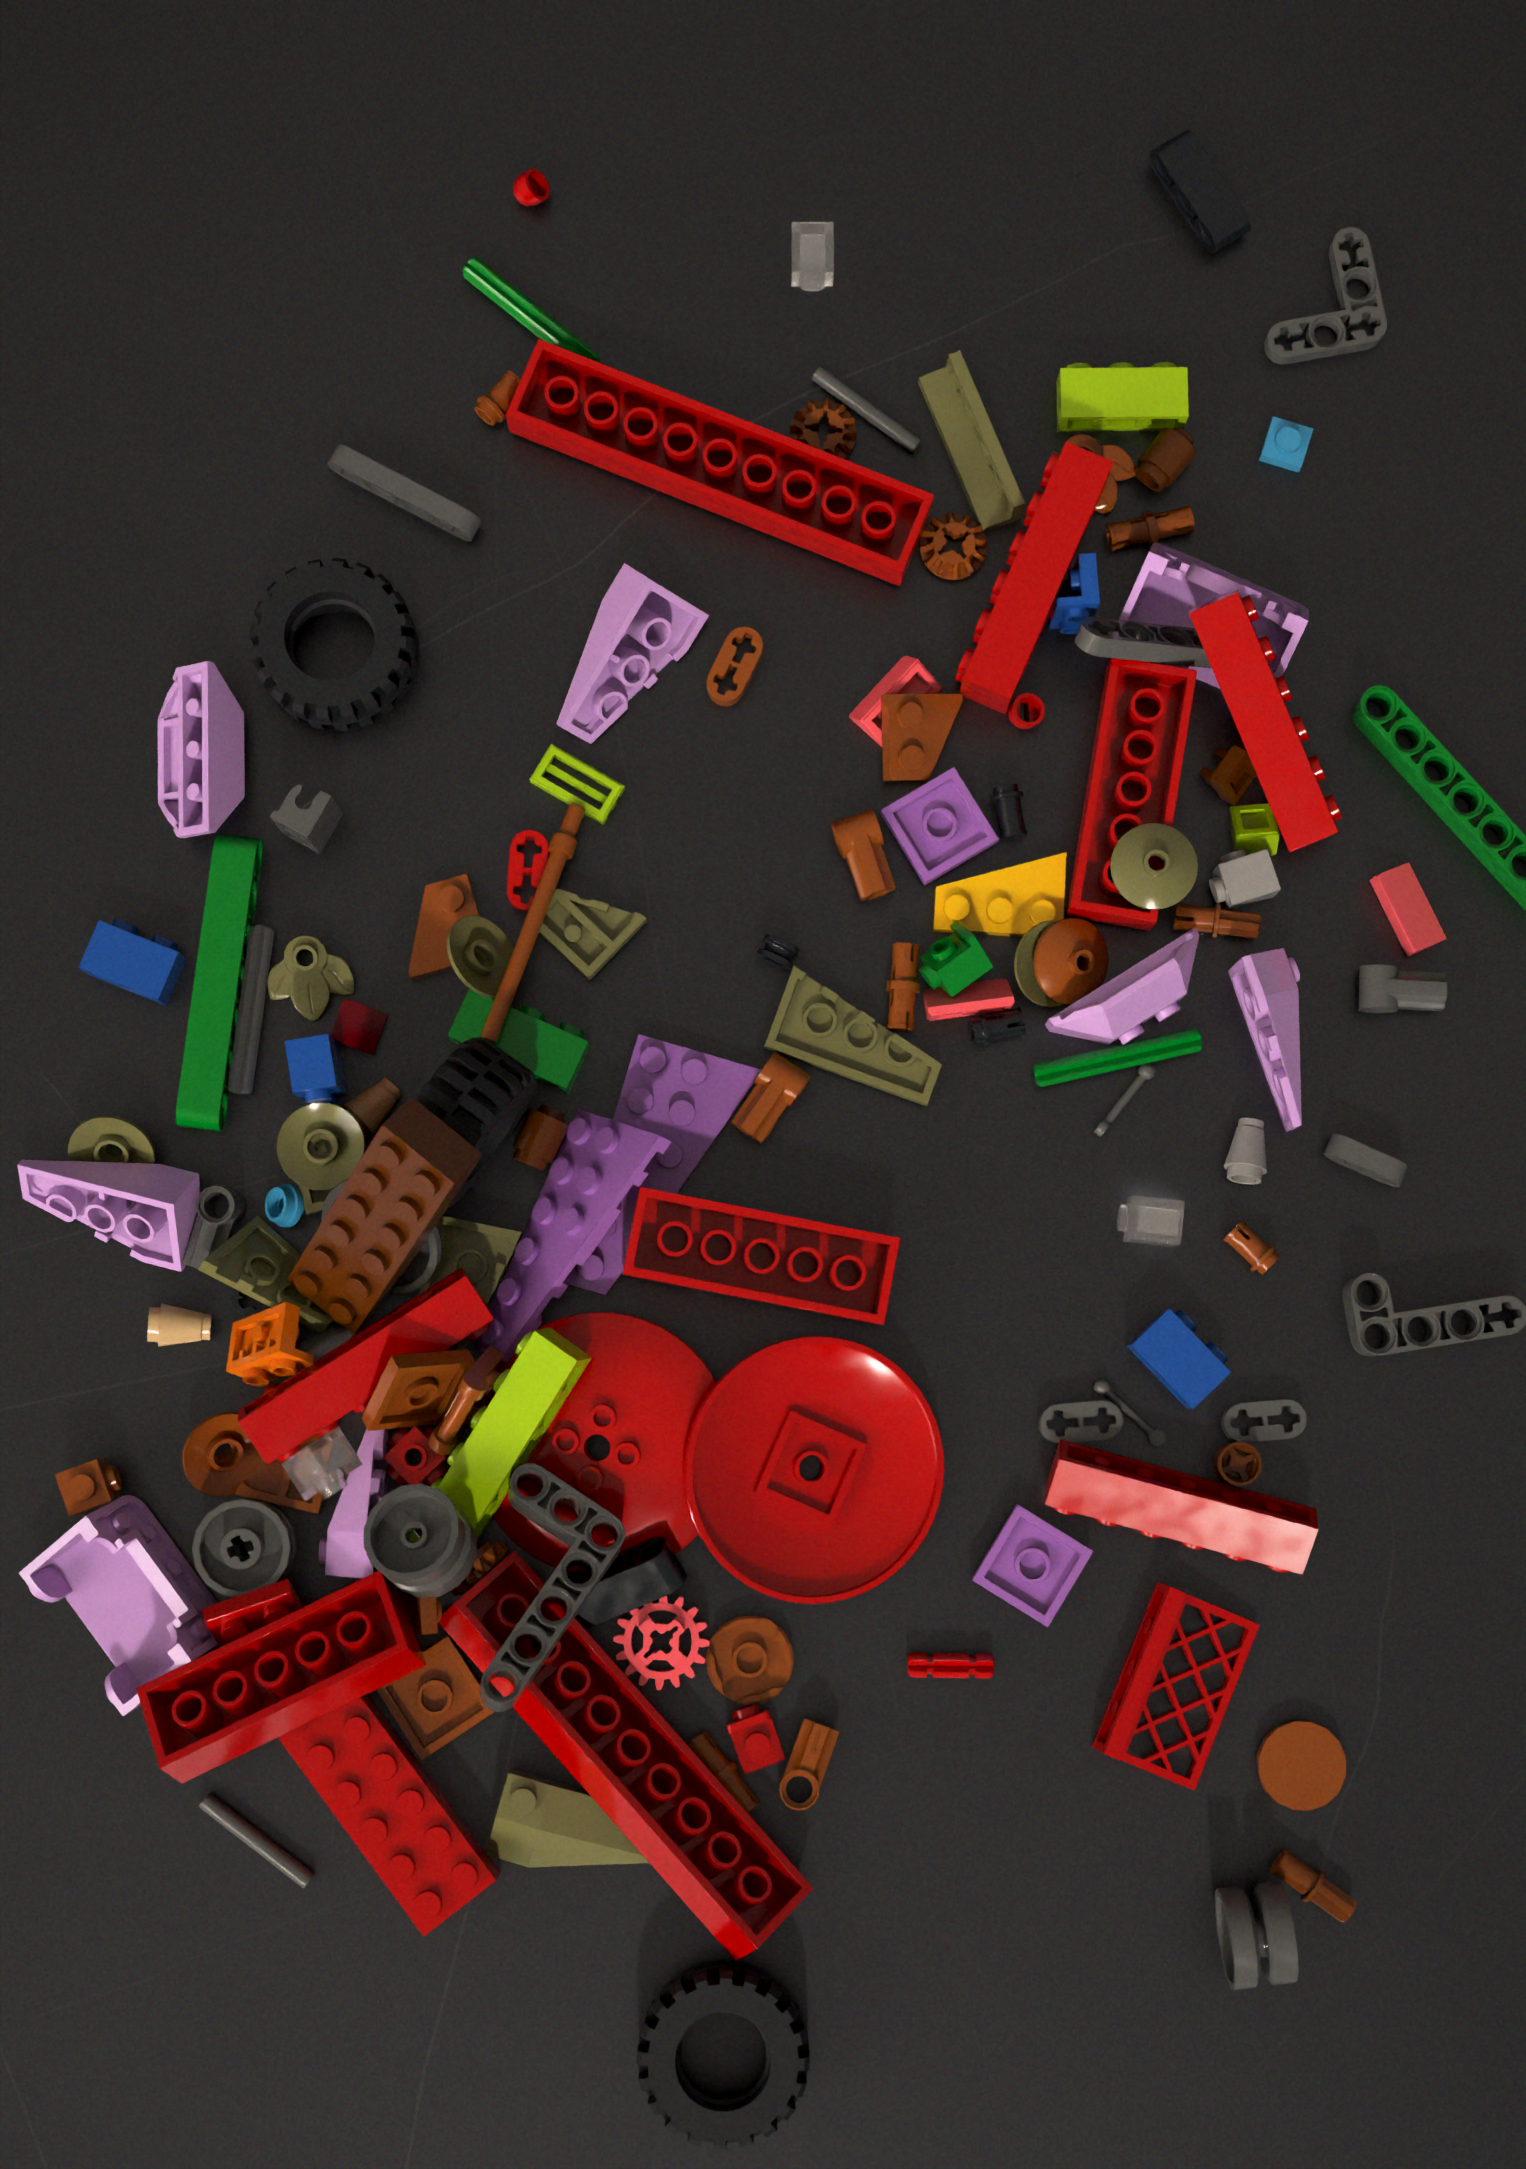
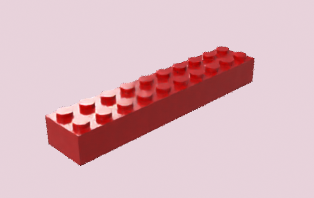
M538 339L506 413L509 431L513 434L898 586H901L932 511L934 494L541 339Z
M514 1550L458 1599L441 1616L438 1623L484 1674L493 1658L545 1584ZM547 1603L540 1608L542 1615L550 1621H558L565 1616L563 1608L556 1603ZM574 1619L513 1708L727 1952L737 1961L758 1949L814 1888L581 1624ZM521 1640L515 1645L516 1653L522 1658L531 1659L539 1654L538 1646L533 1641ZM497 1677L490 1681L503 1697L510 1695L514 1690L512 1683L504 1677Z

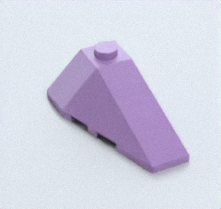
M624 563L602 599L556 724L592 744L628 709V701L643 687L649 689L658 680L656 674L672 659L677 662L689 650L709 615Z
M1284 948L1244 956L1228 970L1285 1132H1289L1302 1125L1299 992L1296 983L1300 981V973L1294 958H1287Z
M21 1160L17 1164L22 1198L66 1222H72L76 1219L96 1230L94 1237L106 1243L112 1238L131 1248L130 1256L142 1262L179 1272L185 1269L186 1264L182 1262L198 1214L196 1203L201 1193L199 1173L153 1163Z
M366 1428L329 1524L327 1538L320 1539L318 1559L319 1565H325V1575L363 1579L379 1571L370 1563L364 1549V1526L371 1509L388 1493L389 1474L385 1469L389 1467V1463L383 1457L390 1451L386 1443L391 1438V1429L368 1431Z

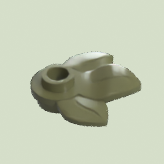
M300 935L293 938L284 950V960L271 969L267 979V988L271 1000H281L291 996L297 1011L311 1021L317 1020L322 1015L329 1001L330 993L349 995L353 994L355 987L353 974L346 961L336 955L328 954L325 945L318 938L311 935ZM302 949L311 951L313 962L308 965L300 963L297 958L298 952Z

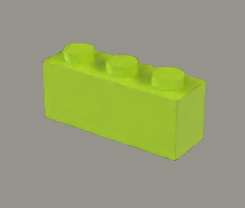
M1120 362L1111 364L1108 368H1092L1088 363H1073L1066 368H1060L1056 381L1057 431H1161L1164 427L1184 429L1189 417L1188 367H1176L1171 362H1159L1151 365V367H1134L1131 363Z

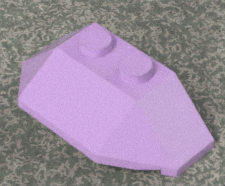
M210 661L176 668L173 675L174 683L165 697L158 717V804L167 820L174 827L173 831L179 838L215 833L245 797L244 712L216 665Z
M1194 927L1048 1019L1045 1026L1049 1032L1110 1045L1118 1039L1123 1045L1127 1044L1145 1032L1141 1025L1155 1016L1161 1022L1181 1009L1177 1002L1187 994L1199 939L1198 931Z

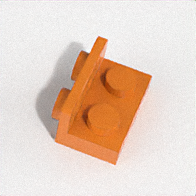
M284 1302L233 1322L226 1372L242 1377V1381L248 1385L265 1386L269 1384V1381L283 1376L295 1375L296 1371L313 1366L314 1355L295 1348L299 1336L300 1307Z

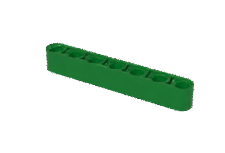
M1382 685L1372 686L1367 689L1353 706L1352 718L1355 725L1526 911V877L1519 876L1512 868V860L1514 858L1521 859L1526 863V835L1394 691ZM1366 702H1378L1384 709V717L1377 718L1369 714ZM1402 732L1410 736L1413 741V748L1404 749L1400 747L1395 740V734ZM1425 764H1433L1440 769L1442 774L1441 781H1434L1427 777L1424 771ZM1455 795L1464 796L1469 801L1470 813H1463L1456 809L1453 802ZM1483 827H1491L1497 831L1500 839L1499 845L1490 844L1484 839Z
M217 834L214 840L176 1105V1124L180 1127L222 1131L225 1124L230 1093L228 1090V1080L249 929L254 921L262 864L263 842L261 838Z

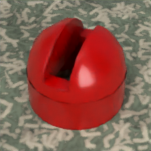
M530 168L520 174L514 181L513 193L520 204L535 206L549 197L550 186L542 172L535 168Z
M1023 693L1016 697L1010 703L1008 710L1010 722L1020 729L1033 728L1042 721L1045 715L1044 703L1037 695L1032 693ZM1020 703H1025L1024 720L1021 719Z

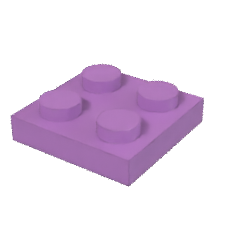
M955 767L883 808L880 812L924 886L998 843L999 840Z
M1016 1504L971 1580L1041 1624L1049 1627L1093 1551Z

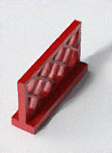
M1157 1582L1092 1747L1114 1759L1124 1761L1195 1791L1260 1624ZM1187 1603L1199 1608L1205 1626L1185 1635L1179 1620ZM1209 1613L1222 1619L1212 1622ZM1230 1623L1244 1627L1238 1645L1224 1651L1216 1630ZM1174 1632H1176L1177 1639L1171 1641ZM1209 1633L1217 1655L1196 1664L1188 1642ZM1181 1646L1189 1667L1168 1676L1163 1664L1166 1652ZM1233 1657L1231 1664L1229 1665L1227 1659ZM1220 1662L1225 1674L1221 1687L1207 1693L1199 1671ZM1158 1672H1159V1675H1160V1677H1161V1680L1155 1682L1156 1677H1157ZM1193 1675L1200 1696L1179 1705L1171 1684ZM1165 1687L1173 1709L1152 1718L1146 1705L1149 1695ZM1217 1698L1213 1707L1211 1700ZM1204 1704L1209 1716L1207 1725L1204 1729L1191 1734L1183 1713ZM1141 1715H1143L1145 1721L1139 1723ZM1176 1716L1184 1738L1163 1747L1155 1725ZM1148 1729L1156 1750L1140 1758L1127 1753L1133 1736ZM1200 1740L1199 1745H1198V1747L1196 1748V1745H1195L1194 1742ZM1184 1746H1188L1193 1758L1186 1777L1173 1772L1167 1758V1754ZM1160 1758L1163 1767L1151 1763V1761Z

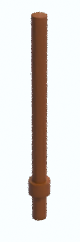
M569 804L560 830L553 834L547 849L550 853L549 859L480 1038H485L493 1044H496L566 860L572 859L578 842L575 836L585 813V809L581 806Z

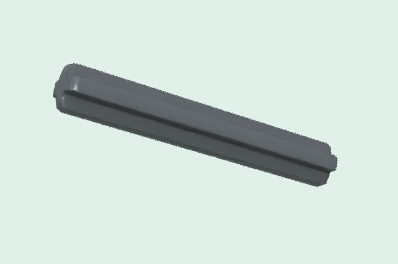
M251 925L249 929L228 1080V1090L236 1094H251L253 1090L274 939V930L266 925Z

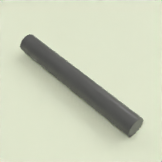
M820 366L811 379L912 454L917 450L922 442L920 437L824 367Z
M209 1793L199 1805V1808L303 1889L315 1875L213 1794Z

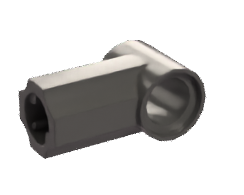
M1380 964L1360 966L1359 1011L1391 1013L1396 1012L1397 1009L1416 1011L1444 1010L1447 998L1445 973L1398 971L1397 966Z
M210 1186L200 1193L196 1203L198 1214L182 1263L199 1269L205 1258L233 1236L236 1224L242 1219L246 1208L244 1197L239 1191L230 1187ZM224 1194L229 1201V1210L223 1217L219 1218L214 1213L213 1203L219 1195Z

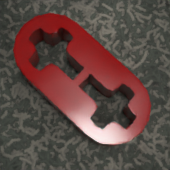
M524 830L518 833L511 842L509 854L507 897L513 908L526 914L529 911L534 896L530 897L529 903H523L520 895L515 894V891L523 889L525 876H531V885L533 890L536 891L550 856L547 850L549 847L547 840L541 833L534 830ZM529 840L535 841L536 848L542 849L541 854H534L532 868L526 867L524 853L518 852L519 848L527 846Z

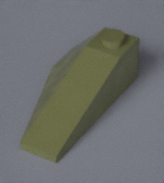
M515 1767L511 1768L497 1809L486 1855L528 1868L649 1863L584 1788Z

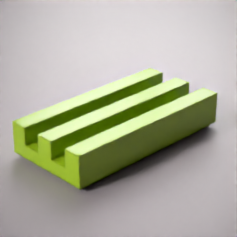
M552 743L529 779L530 783L566 804L581 806L585 809V815L603 825L608 819L610 811H613L619 796H622L625 791V786ZM553 758H556L611 790V793L607 797L550 763ZM544 773L552 775L603 806L600 810L543 778Z

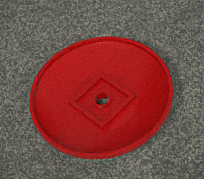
M588 1312L563 1317L541 1326L537 1330L553 1329L592 1358L527 1463L542 1466L615 1515L625 1528V1538L620 1551L650 1538L662 1536L667 1539L674 1553L677 1554L698 1535L686 1499L684 1460L687 1441L695 1416L704 1399L717 1383L713 1373L703 1359L677 1335L660 1325L636 1316L616 1312ZM515 1353L507 1363L501 1361L497 1371L502 1373L507 1368L511 1369L519 1355ZM492 1391L489 1396L484 1394L478 1402L488 1406L496 1392ZM592 1435H602L609 1441L610 1452L607 1457L597 1459L589 1454L587 1441ZM525 1480L517 1485L518 1491L526 1497H534L541 1492L540 1487L533 1481ZM507 1493L493 1518L511 1540L524 1551L556 1568L570 1549V1546L516 1511L511 1506ZM561 1505L554 1510L556 1517L564 1522L574 1521L578 1517L577 1512L568 1505ZM597 1530L591 1534L593 1541L598 1546L609 1547L615 1543L613 1535L606 1530ZM580 1566L570 1567V1568L567 1570V1572H572V1571H574V1570H576V1569H579V1568H581V1567H580Z
M824 1336L797 1337L767 1345L751 1353L728 1370L713 1386L695 1416L689 1433L684 1460V1487L693 1523L707 1549L719 1564L745 1585L762 1594L779 1600L805 1604L831 1603L860 1595L878 1586L904 1566L917 1551L934 1521L940 1503L944 1479V1453L938 1425L927 1400L913 1380L898 1365L869 1347L844 1339ZM815 1455L820 1461V1471L815 1478L805 1480L799 1471L800 1463L805 1457Z

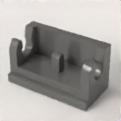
M298 784L289 791L279 810H273L270 818L285 836L321 854L343 813L333 797L322 790L313 798V801L305 803L301 809L298 808L296 801L303 792V786Z

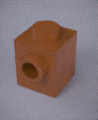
M108 1458L95 1459L55 1474L69 1516L88 1513L121 1497L119 1491L122 1489L121 1478L114 1464L110 1465Z

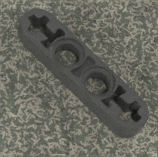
M338 444L327 462V465L340 476L463 540L472 541L482 523L481 519L468 509L347 446Z
M1087 617L1083 619L1075 638V643L1081 650L1098 657L1212 668L1195 628Z

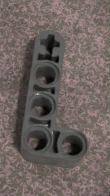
M1364 1273L1354 1276L1345 1283L1342 1290L1351 1344L1359 1354L1368 1357L1512 1335L1521 1331L1526 1324L1525 1304L1514 1296L1504 1295L1394 1313L1388 1283L1382 1276L1376 1273ZM1362 1281L1370 1283L1375 1290V1299L1370 1305L1361 1303L1357 1297V1287ZM1456 1311L1464 1313L1468 1319V1329L1463 1335L1456 1333L1451 1326V1318ZM1500 1311H1509L1510 1319L1484 1323V1314ZM1413 1318L1420 1319L1426 1327V1334L1420 1342L1413 1340L1408 1333V1324ZM1371 1324L1379 1327L1383 1334L1382 1344L1377 1349L1370 1347L1364 1338L1366 1328Z

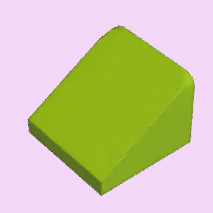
M1269 803L1230 806L1229 815L1233 852L1245 849L1246 854L1249 855L1268 849L1270 856L1276 855L1279 830Z

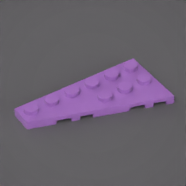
M638 1034L613 1120L660 1135L672 1141L663 1154L656 1152L644 1170L648 1173V1176L640 1187L678 1194L753 1086L761 1069ZM632 1185L621 1201L622 1212L584 1265L576 1264L565 1279L567 1285L604 1296L608 1295L622 1275L638 1189L640 1187Z
M577 1108L556 1159L550 1168L540 1196L533 1207L520 1242L516 1246L504 1279L498 1288L497 1295L490 1309L494 1319L488 1323L489 1329L477 1338L474 1349L484 1353L491 1345L505 1354L502 1361L507 1363L511 1359L523 1337L530 1331L534 1332L541 1325V1312L551 1298L556 1297L559 1299L567 1289L568 1285L564 1280L576 1264L584 1265L622 1212L621 1201L632 1185L640 1187L646 1179L648 1173L644 1169L655 1153L663 1154L672 1141L660 1135Z

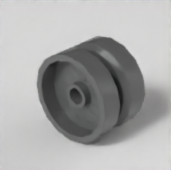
M419 1483L396 1488L385 1494L371 1509L364 1526V1549L370 1563L404 1594L421 1599L438 1597L458 1587L471 1572L477 1556V1534L470 1519L445 1494L435 1487Z
M247 1498L222 1503L207 1513L196 1529L192 1552L195 1568L205 1584L221 1595L236 1597L287 1579L296 1565L300 1545L297 1528L286 1511L273 1503ZM251 1540L254 1550L249 1551V1555L243 1553L241 1545L243 1541Z
M1280 1881L1257 1883L1252 1892L1251 1904L1247 1894L1240 1886L1217 1888L1215 1891L1217 1934L1225 1974L1232 1991L1255 1988L1260 1980L1261 1966L1264 1975L1273 1986L1297 1982L1299 1965L1296 1934L1288 1897Z

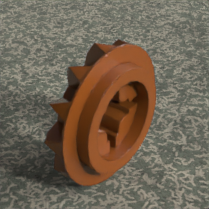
M828 398L816 402L810 400L800 410H796L790 425V438L843 459L850 454L856 442L855 418L846 410L844 404L839 405L831 402ZM825 417L827 418L829 429L835 431V434H828L826 441H824V446L819 447L818 433L811 431V429L819 428L820 422Z
M950 511L946 515L938 518L934 517L923 530L919 545L920 555L925 566L935 575L948 580L963 579L975 573L983 564L987 553L988 541L982 532V526L973 521L968 514L959 515ZM945 533L954 540L965 537V541L961 544L962 556L954 550L942 553L947 543Z
M499 1540L494 1545L491 1541H488L477 1550V1556L471 1572L458 1587L451 1590L454 1596L466 1593L506 1556L508 1547L502 1540Z

